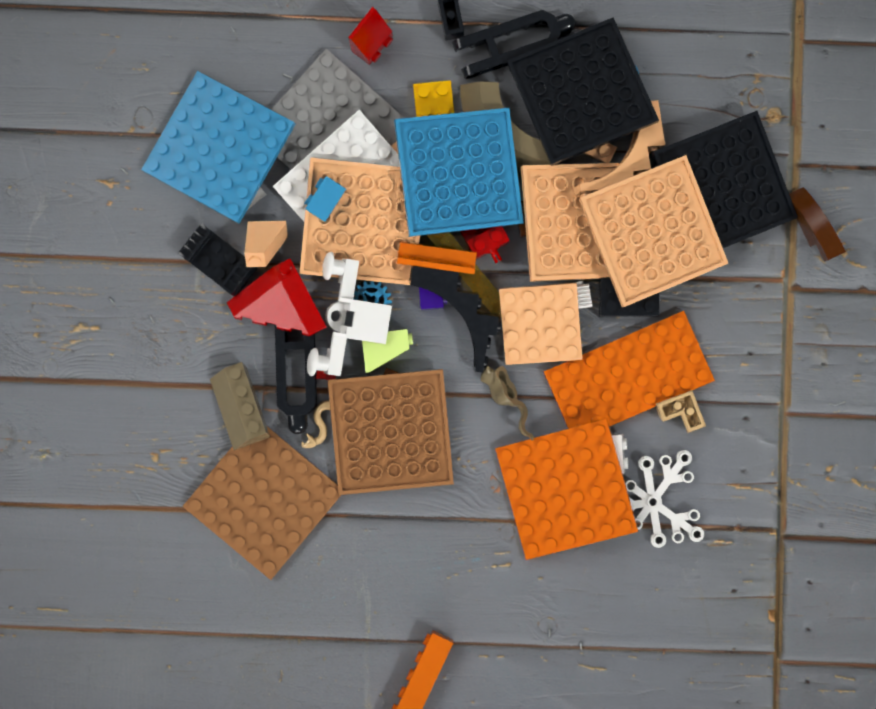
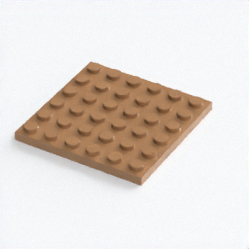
M443 369L328 380L339 495L454 484Z
M267 426L270 434L269 438L235 451L231 447L182 507L268 579L272 580L341 495L338 492V484Z

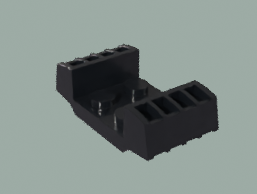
M202 223L178 252L181 257L198 268L232 296L237 295L259 268L246 267L245 256Z

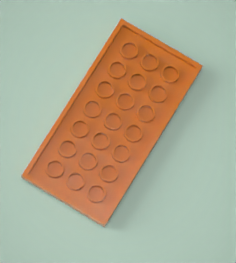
M684 311L582 355V360L567 361L544 371V375L568 429L606 418L610 427L656 407V403L715 381Z

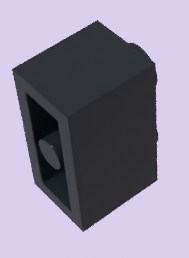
M438 0L445 41L463 37L464 27L458 0Z

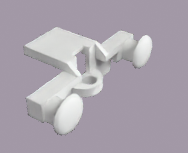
M332 251L328 252L324 258L322 273L325 280H329L332 274L339 275L338 283L341 285L338 301L332 303L325 313L327 325L337 332L332 334L331 346L327 348L326 355H319L317 348H313L310 351L307 359V372L310 376H314L316 370L324 371L328 375L341 376L347 338L386 344L392 306L353 300L359 261L344 258L342 260L334 259ZM337 310L340 313V318L337 321H333L331 314ZM347 310L354 312L352 327L345 325Z

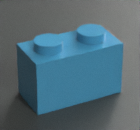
M328 176L324 179L322 177L319 179L315 186L317 191L314 195L310 194L304 203L307 205L305 210L326 222L346 191L345 187Z

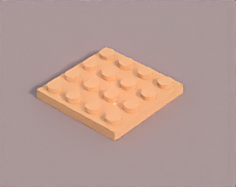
M577 282L499 289L506 365L583 359Z

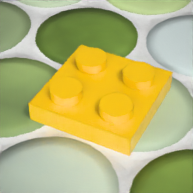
M451 80L413 84L416 117L454 113Z

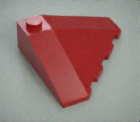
M290 258L269 269L226 302L234 318L242 320L243 317L252 319V323L264 326L270 323L277 325V329L289 332L292 329L302 331V335L311 336L326 328L318 309Z

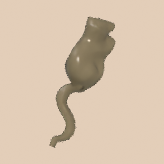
M487 366L481 374V381L489 386L493 400L498 405L517 406L521 412L519 430L522 435L529 437L531 441L534 440L533 434L528 433L525 429V422L528 416L527 407L522 401L517 399V390L509 379L506 368L501 366L493 370L490 366Z

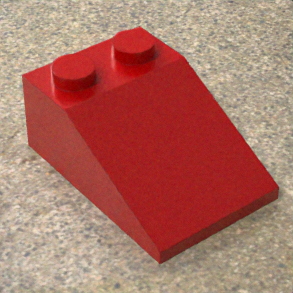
M372 7L348 37L351 51L368 65L372 62L375 63L381 56V50L384 47L387 48L392 43L393 33L377 10Z

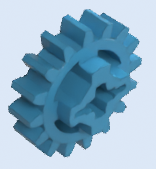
M364 281V286L357 285L359 290L358 292L354 291L355 298L353 300H359L360 295H362L363 301L368 302L365 296L367 294L368 297L376 298L374 300L375 303L379 304V300L383 296L385 305L392 304V301L388 300L391 293H385L388 288H381V282L375 285L374 281H371L368 285ZM373 288L377 289L378 291H376L375 293H370L366 289Z

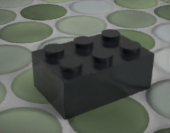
M610 277L599 279V317L659 316V293L621 307Z

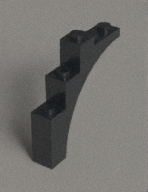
M411 266L409 278L411 286L420 287L441 296L461 314L470 331L473 342V369L475 372L483 373L484 367L486 368L488 364L486 349H490L491 345L489 335L496 336L497 331L501 329L502 321L499 319V316L493 313L477 311V309L481 308L482 298L479 297L477 292L457 289V287L461 286L462 280L459 272Z

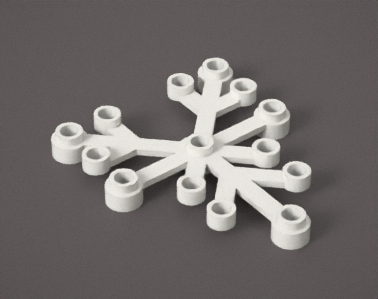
M681 450L676 454L677 462L672 469L670 468L672 463L671 457L668 455L660 457L659 462L662 465L664 480L656 491L654 490L651 471L654 467V461L649 456H642L638 460V467L644 472L647 493L639 488L635 481L628 480L625 482L626 488L627 484L632 482L634 488H627V491L633 492L641 498V500L635 501L630 498L633 511L636 508L643 507L635 520L640 522L638 530L642 528L643 521L650 513L653 528L650 543L657 548H661L666 544V537L661 533L658 511L671 520L673 532L671 538L675 543H681L684 540L680 527L688 532L689 539L694 542H699L704 538L702 528L691 526L684 521H697L700 518V513L697 510L691 509L688 512L675 514L662 504L661 496L671 483H690L694 479L693 473L689 471L678 474L683 466L689 465L692 461L691 453L686 450ZM684 454H686L688 457L687 461L685 462L681 460V457ZM664 457H667L669 459V462L666 465L662 463V459ZM645 460H648L650 462V465L647 468L643 466V462ZM687 473L691 475V478L688 481H686L684 478L685 474ZM652 498L656 500V504L653 506L649 504ZM692 512L697 513V517L695 519H692L690 516ZM695 531L700 532L698 538H695L693 535ZM676 534L681 535L679 541H676L674 538ZM657 537L662 538V542L659 544L655 542Z

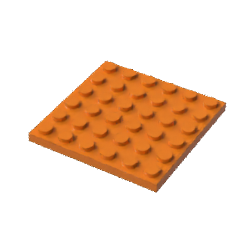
M607 418L535 437L532 441L528 439L495 448L526 560L639 531Z

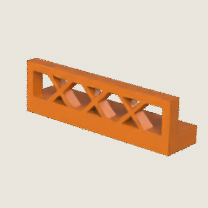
M400 241L397 264L475 274L477 252Z

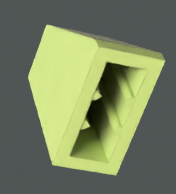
M407 329L388 331L386 344L362 341L366 373L373 372L408 351L410 345H413L412 333L408 334Z

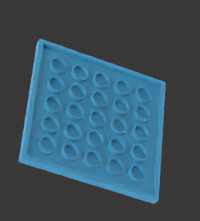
M197 71L141 170L240 224L296 124Z
M509 108L394 120L409 237L524 223Z

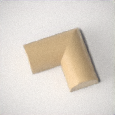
M692 390L656 403V410L662 422L681 415L687 433L706 426Z

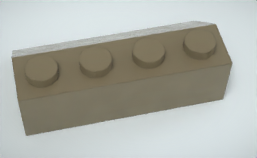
M243 362L226 367L213 376L210 381L233 450L235 451L269 438L270 434L247 367Z

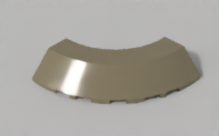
M474 82L460 85L463 112L504 108L500 98L499 82ZM511 120L518 176L521 177V166L551 165L541 141L523 132Z

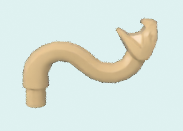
M330 400L322 401L315 407L313 417L320 432L318 437L315 438L306 433L308 440L306 443L302 441L301 446L303 448L316 447V445L321 444L326 439L327 426L321 418V413L324 410H330Z

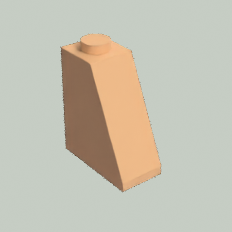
M248 221L244 252L246 267H266L288 238L286 221Z

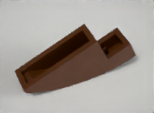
M803 187L790 193V198L798 216L797 221L810 247L817 245L824 262L845 253L846 251L834 228L809 192Z

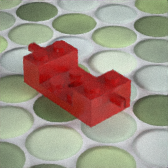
M503 226L460 231L469 250L477 252L476 260L491 254L495 264L498 263V260L499 262L502 261L497 250L510 241Z

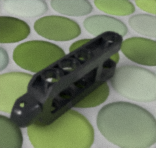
M540 10L454 40L452 44L455 52L468 47L474 48L486 44L490 58L472 63L461 69L464 79H470L508 66L507 60L570 34L574 30L576 22L570 14H562L555 17V15L547 11ZM539 23L548 25L550 31L548 38L499 54L495 38L503 35L509 36L512 32L521 29L527 30L530 26Z
M275 325L277 407L288 415L289 430L293 434H302L308 426V414L317 406L316 372L314 376H310L307 372L308 355L313 348H316L315 334L311 336L304 335V342H287V331L277 329V325ZM304 349L306 402L303 405L290 406L287 403L288 385L286 383V370H288V366H286L285 354L287 350Z

